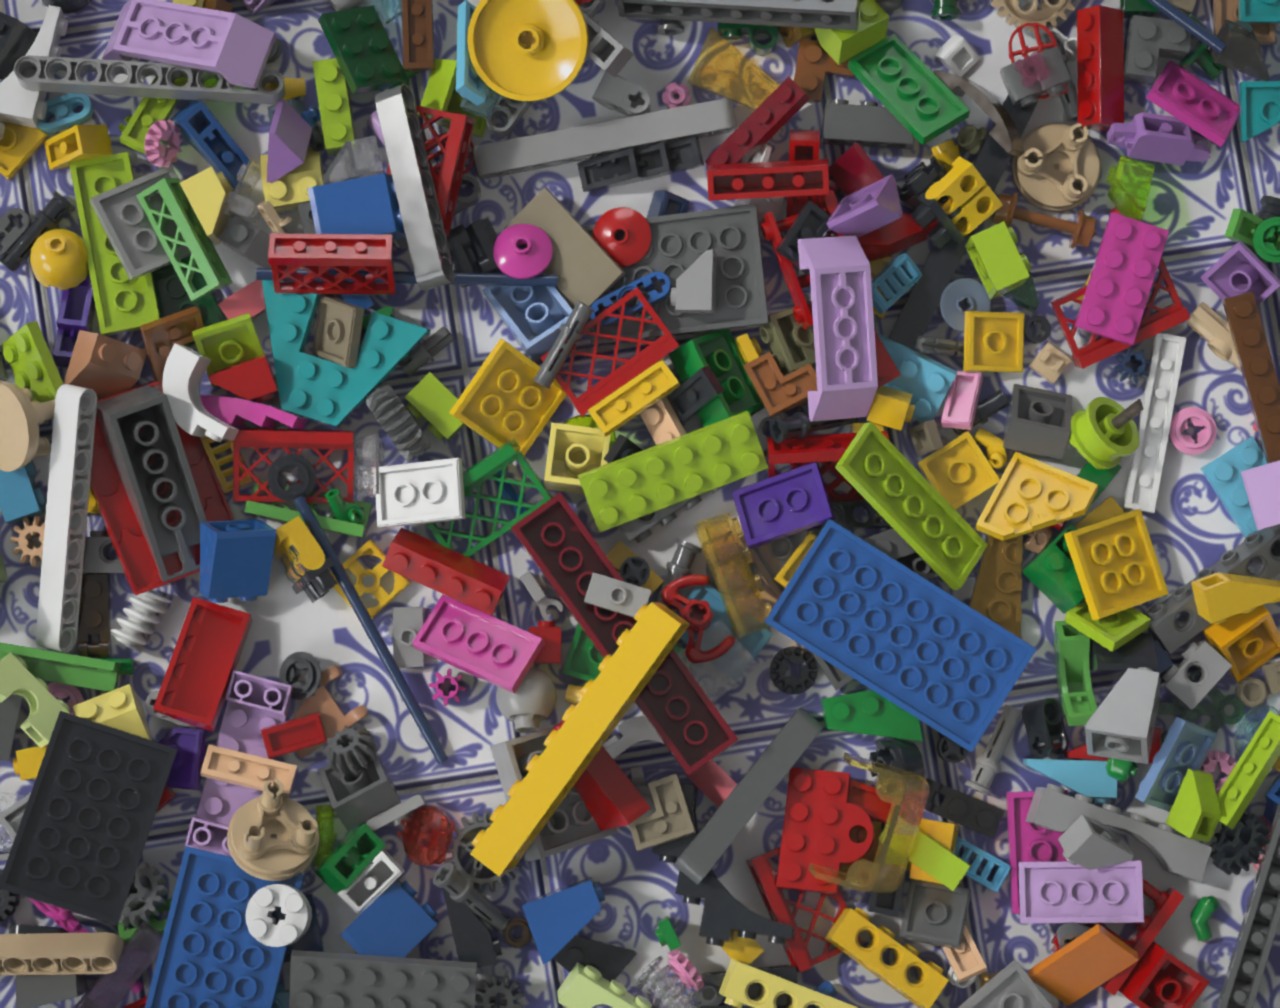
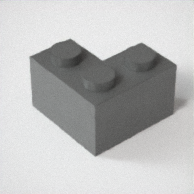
M1133 15L1127 23L1124 47V82L1150 85L1156 78L1158 57L1183 60L1189 53L1191 33L1173 20Z

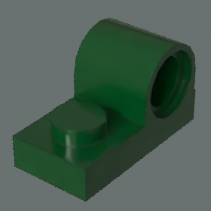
M717 22V36H724L726 40L741 39L742 35H748L750 50L758 56H766L772 53L776 47L778 26ZM765 33L770 37L771 42L766 45H760L755 40V36Z

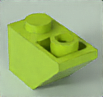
M1188 768L1165 823L1190 839L1210 842L1221 817L1213 777L1208 772Z

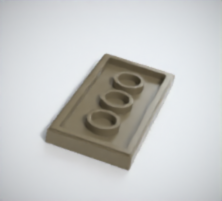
M546 187L504 228L505 230L517 224H531L546 232L552 242L553 257L543 273L545 275H558L557 289L574 307L577 301L591 307L596 300L602 298L625 274L623 269ZM521 244L518 246L523 250L527 248L528 245Z

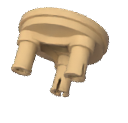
M1049 123L1033 129L1022 139L1024 153L1021 156L1013 155L1011 169L1014 184L1028 203L1044 211L1063 212L1078 207L1092 195L1100 179L1101 160L1095 144L1088 136L1086 126L1082 129V124L1080 123L1073 126L1064 123Z
M0 380V470L10 472L23 468L35 457L49 455L51 446L46 437H39V425L44 420L54 418L55 399L42 403L33 401V395L28 388L21 389L13 383Z
M271 779L266 781L263 793L258 798L245 803L235 812L227 832V846L235 863L251 876L268 881L287 880L301 874L313 862L319 846L317 821L300 803L281 796L284 786L277 779L273 780L272 786Z

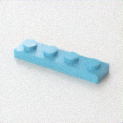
M465 0L458 6L456 92L479 106L486 101V83L480 78L473 67L467 44L468 27L476 7Z

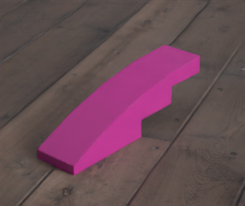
M200 395L203 406L211 415L235 427L242 428L245 420H248L261 427L273 429L277 420L291 428L303 430L308 420L280 408L240 398Z

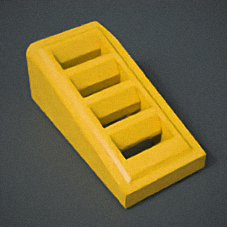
M206 435L203 438L200 437L224 493L233 491V480L227 482L225 478L233 474V467L223 471L221 468L222 465L233 461V453L217 459L216 454L230 448L233 452L232 440H227L228 442L213 448L211 443L215 442V440ZM240 452V460L245 464V461ZM240 466V471L244 474L246 471ZM249 474L240 481V487L253 482Z

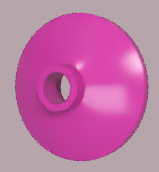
M531 224L513 225L505 229L497 237L493 247L494 261L500 271L515 279L533 278L541 274L549 266L553 257L552 242L546 232ZM521 244L528 245L527 248L523 250L517 248V246Z

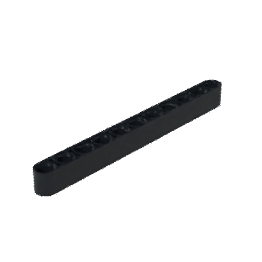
M1008 94L1003 106L1014 121L1021 137L1038 101L1022 107L1020 103L1013 105ZM994 122V124H993L991 130L997 125L995 122ZM988 134L973 165L994 192L1012 154H1008ZM975 229L968 235L963 236L965 239L959 244L951 240L941 249L933 246L921 270L922 277L914 284L888 337L889 339L916 351L914 347L916 338L924 335L940 303L943 291L948 286L966 250L965 245L974 234Z

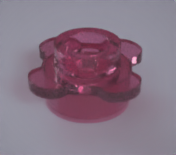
M1033 52L1031 56L1026 57L1024 60L1019 59L1015 63L1014 68L1020 73L1022 84L1025 87H1032L1034 82L1041 79L1046 80L1050 75V70L1045 67L1042 60L1043 57L1038 52ZM1031 67H1034L1035 71L1030 72L1029 69Z

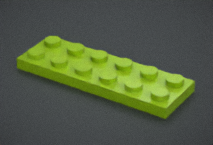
M123 152L69 163L83 241L88 250L87 262L100 333L104 336L140 330L141 325L160 319L152 272L130 281L90 203L92 197L134 180L129 152Z
M745 411L577 476L600 533L768 469V465L748 411Z
M872 422L863 424L835 468L952 590L961 589L988 544Z

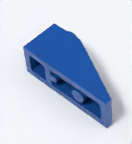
M191 100L170 118V121H174L175 125L181 128L180 133L188 143L218 173L223 172L233 189H237L257 171L256 167L202 101Z

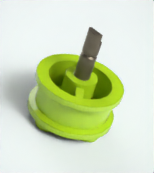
M1097 397L1087 405L1086 410H1080L1071 417L1069 442L1096 469H1111L1121 461L1122 456L1131 455L1139 446V433L1133 418L1144 409L1141 399H1138L1126 409L1110 398Z

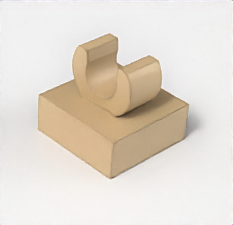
M1047 342L1028 367L1049 383L1054 384L1071 362V359Z

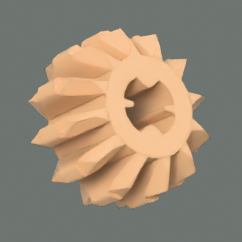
M35 516L33 524L29 518H24L23 524L25 529L19 526L14 527L15 532L20 534L19 538H10V542L19 543V546L15 547L12 553L15 555L22 553L20 562L25 564L30 560L32 567H38L40 559L42 561L45 522L42 524L41 516ZM33 536L39 537V541L42 542L40 547L34 546V542L31 541Z

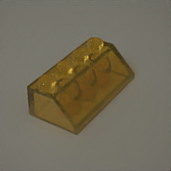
M730 513L697 522L694 529L736 639L739 640L770 628L771 626L764 621L772 607L769 602L764 603L760 592L764 591V587L759 574L753 575L749 564L753 563V558L747 546L742 547L738 536L743 533L738 519H731Z

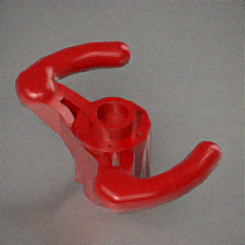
M692 574L682 576L672 581L662 591L663 602L677 609L680 617L690 624L686 629L689 641L685 649V656L691 663H707L716 660L726 654L735 644L734 637L727 636L719 645L711 650L702 651L700 649L703 633L710 627L713 619L710 604L705 600H689L679 595L678 591L694 585L707 586L710 583V578L707 575ZM694 633H698L697 641H694Z

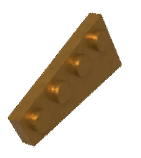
M987 535L986 543L988 546L982 554L969 607L1022 639L1021 571L1023 535L1005 541Z

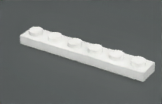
M1165 333L1156 334L1154 337L1150 358L1152 363L1149 364V375L1146 380L1142 402L1144 409L1140 413L1138 423L1139 446L1132 456L1123 505L1124 509L1136 510L1140 508L1141 512L1155 513L1186 344L1185 337Z

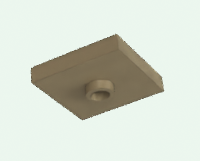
M320 295L312 354L345 367L356 368L364 308L331 296Z

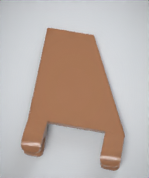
M338 665L331 666L323 671L324 674L320 680L322 686L317 688L315 696L303 700L293 718L296 719L319 712L326 739L333 738L335 731L340 732L344 729L345 725L350 727L369 714L366 707L360 705L344 715L325 686L342 675ZM325 743L298 750L296 753L302 759Z

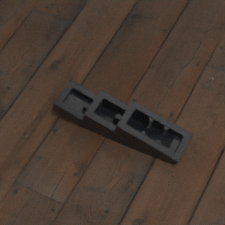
M692 136L670 143L661 142L639 149H626L577 163L583 192H589L702 167L704 162L699 139L697 136Z

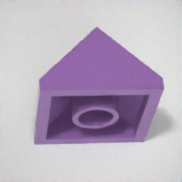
M278 99L269 131L267 182L269 183L275 182L304 163L312 132V127L284 99Z
M891 174L842 198L826 223L829 229L844 236L856 235L859 238L903 217L894 176Z
M1241 240L1232 246L1200 277L1222 301L1225 298L1253 292L1257 306L1280 287V280Z

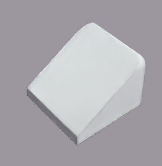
M953 35L934 54L952 74L961 77L980 60L965 38L958 35Z

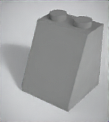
M1146 667L1127 669L1086 723L1087 755L1148 764L1160 704L1159 672H1154Z

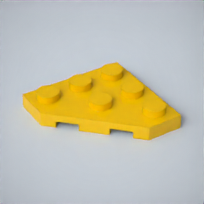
M1015 451L976 523V530L1005 541L1085 515L1098 491V485Z

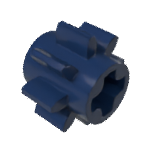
M1132 347L1126 349L1127 356L1120 353L1115 356L1120 362L1112 370L1120 372L1122 375L1119 380L1120 382L1126 378H1131L1132 384L1135 385L1138 383L1137 375L1143 378L1148 377L1149 374L1144 369L1145 366L1152 362L1151 360L1144 359L1142 356L1144 354L1143 349L1138 353H1133ZM1130 359L1132 363L1138 364V368L1134 371L1132 368H1126V363Z

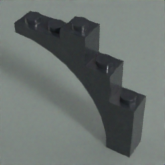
M681 783L696 833L653 847L652 853L658 855L661 862L674 864L699 833L696 816L698 788L694 785ZM712 868L698 885L679 870L675 894L683 897V903L700 905L701 900L705 901L699 936L706 938V944L724 947L725 941L732 943L734 931H738V937L756 940V935L769 936L768 942L786 945L787 940L794 941L795 927L771 921L749 910L729 893L718 880Z

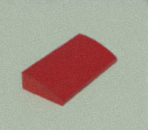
M193 597L153 710L181 722L214 732L227 695L233 670H236L253 622L251 614Z

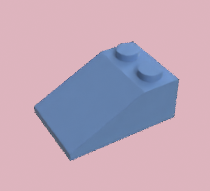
M489 285L482 290L484 295L528 358L537 365L542 364L543 361L540 357L551 350L561 332L559 329L561 324L566 323L573 311L555 287ZM578 320L575 322V324H574V326L572 327V329H571L569 335L567 336V338L570 336V334H571L572 330L574 329V327L576 326Z

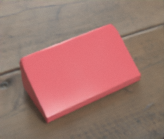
M713 760L688 777L718 808L737 785Z

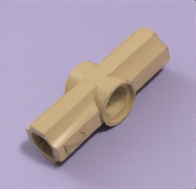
M1200 303L1189 315L1191 319L1185 322L1208 342L1207 346L1216 356L1224 361H1229L1242 373L1228 321H1224L1206 303Z

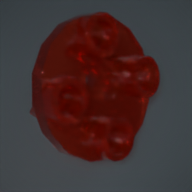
M423 806L417 809L409 817L410 819L401 820L400 824L405 826L404 831H398L397 836L403 839L404 851L409 860L416 865H439L446 859V852L451 844L455 822L439 807Z

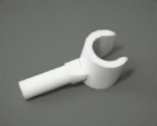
M1051 25L1048 29L1056 32V37L1064 46L1068 60L1074 62L1075 55L1072 51L1077 50V38H1068Z

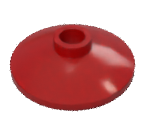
M618 207L607 211L598 219L593 229L592 237L620 267H628L638 263L645 257L651 246L652 232L648 221L642 214L631 208ZM620 230L625 231V238L621 241L616 240V233Z

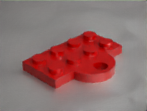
M793 767L790 769L776 883L778 889L838 895L841 865L856 863L863 859L871 850L875 838L872 821L862 808L848 803L850 773ZM857 827H862L867 831V838L861 843H855L850 838L852 830Z

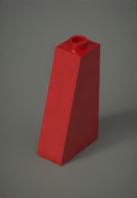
M565 721L556 724L553 729L558 731ZM603 746L574 785L601 831L629 825L651 809Z

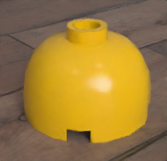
M67 229L47 231L36 239L31 248L30 264L35 278L45 287L49 288V286L58 287L59 290H67L78 286L89 274L88 250L83 239L75 232Z

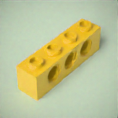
M856 907L855 910L852 908L844 909L824 939L918 1008H931L949 981L942 975L944 970L931 961H928L926 964L918 958L920 953L909 944L904 943L903 946L893 939L895 934L886 927L880 925L877 928L869 922L871 917L860 908ZM863 930L870 936V942L864 948L858 943V935ZM887 948L891 949L894 953V960L890 965H886L882 959V954ZM911 966H914L918 971V978L914 983L909 982L907 979V971Z

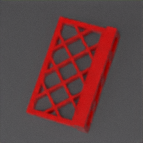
M416 105L417 112L420 113L425 121L421 125V131L429 128L435 138L434 142L425 147L426 152L428 153L439 145L444 153L440 163L433 167L429 161L431 174L437 183L435 191L445 234L449 237L476 119L463 114ZM426 114L433 115L434 117L429 120ZM441 118L451 119L449 132L439 137L432 124ZM388 164L386 174L392 175L390 165Z
M270 233L268 263L271 265L275 293L395 294L392 235ZM303 268L309 271V273L304 276L298 273L297 270ZM331 268H333V269L337 270V271L340 272V273H338L337 275L333 276L332 274H330V273H328V272H326V271H328V270H330ZM363 268L370 273L366 276H363L359 274L357 271ZM289 277L295 280V282H281V280ZM319 277L326 282L316 283L312 280ZM349 277L350 279H352V280H354V281H356V282H355V283H345V282H343V280H345L346 278ZM377 278H380V279L384 280L385 282H387L388 284H386V283H375V282H373V281L376 280Z
M1162 256L1158 265L1159 274L1156 282L1152 284L1154 287L1148 303H1146L1133 345L1191 319L1187 308L1183 307ZM1162 279L1166 287L1161 286ZM1087 285L1050 302L1073 354L1071 355L1075 366L1081 369L1131 347L1105 337L1096 339L1097 335L1093 333L1087 344L1079 348L1077 347L1074 340L1077 328H1074L1077 316L1075 321L1065 318L1060 306L1069 301L1081 304L1082 301L1076 298L1085 294ZM1158 290L1167 291L1173 304L1164 308L1154 306L1153 303ZM1151 308L1157 310L1156 312L1149 314ZM1067 322L1073 324L1071 330H1070V328H1069Z
M636 287L584 326L582 334L595 336L593 353L575 351L576 340L570 351L569 371L559 370L555 379L575 405L579 414L583 416L594 405L647 370L680 346V344L639 288ZM634 296H637L643 304L641 318L624 315L626 302ZM621 307L620 315L612 314V312ZM646 310L653 320L645 319ZM607 316L620 318L617 336L600 333L601 321ZM623 319L641 321L638 339L621 337ZM644 322L657 324L664 335L654 342L642 340ZM597 324L596 332L588 331ZM599 337L616 339L614 357L596 354ZM620 340L637 342L636 355L631 359L617 357ZM641 343L650 344L640 352ZM548 352L544 354L542 357H540V359L543 362L547 357ZM575 354L592 357L590 374L572 372ZM596 358L613 360L612 371L608 376L593 375ZM617 361L625 362L615 370ZM560 373L568 375L567 383L562 378ZM571 375L589 378L587 391L579 397H576L570 389ZM592 379H599V380H601V381H599L597 384H595L594 386L591 387V385H592Z
M236 428L239 431L234 441H232L233 501L287 502L276 497L267 487L268 480L263 483L252 470L263 459L271 466L273 462L267 455L275 448H282L287 454H293L289 449L293 448L299 449L295 453L297 455L304 449H313L321 457L313 468L315 469L325 461L336 473L325 485L316 477L315 483L320 489L313 496L306 497L308 503H328L325 496L318 495L322 491L327 493L329 490L326 487L338 476L347 484V497H342L343 500L354 503L356 431ZM240 447L253 448L261 457L248 468L240 460ZM259 448L270 449L266 453H263ZM319 449L330 450L324 455ZM335 449L348 450V463L340 470L327 458ZM240 466L246 471L241 477ZM348 467L346 478L342 472ZM248 474L260 486L253 495L240 494V481ZM288 479L287 484L291 486L293 483ZM262 490H264L268 495H258V494H259Z
M881 431V433L889 440L887 431ZM857 433L808 435L803 439L793 437L786 439L783 443H776L772 437H767L768 478L781 474L775 470V464L789 463L793 466L790 470H793L809 462H820L822 464L820 467L822 475L830 470L838 476L829 485L824 483L830 502L866 500L834 466L841 459ZM843 481L852 487L846 494H839L834 490Z
M781 846L764 854L746 860V863L771 920L796 928L794 941L787 940L786 945L782 946L790 964L796 966L797 973H801L810 969L811 966L842 953L838 948L829 950L831 943L824 939L825 937L813 933V929L818 916L832 921L833 926L843 910L848 909L839 888L838 895L820 893L821 896L815 910L800 905L805 891L799 892L796 903L786 899L783 889L776 887L778 872L773 871L769 862V858L780 854ZM826 896L835 899L839 906L835 918L820 913ZM788 904L794 906L792 912H791V910H790ZM799 908L814 914L808 930L800 928L796 924L795 917ZM800 932L806 934L804 940H803L802 935H801ZM858 935L859 944L863 943L860 935ZM811 936L826 942L822 954L811 958L807 949Z

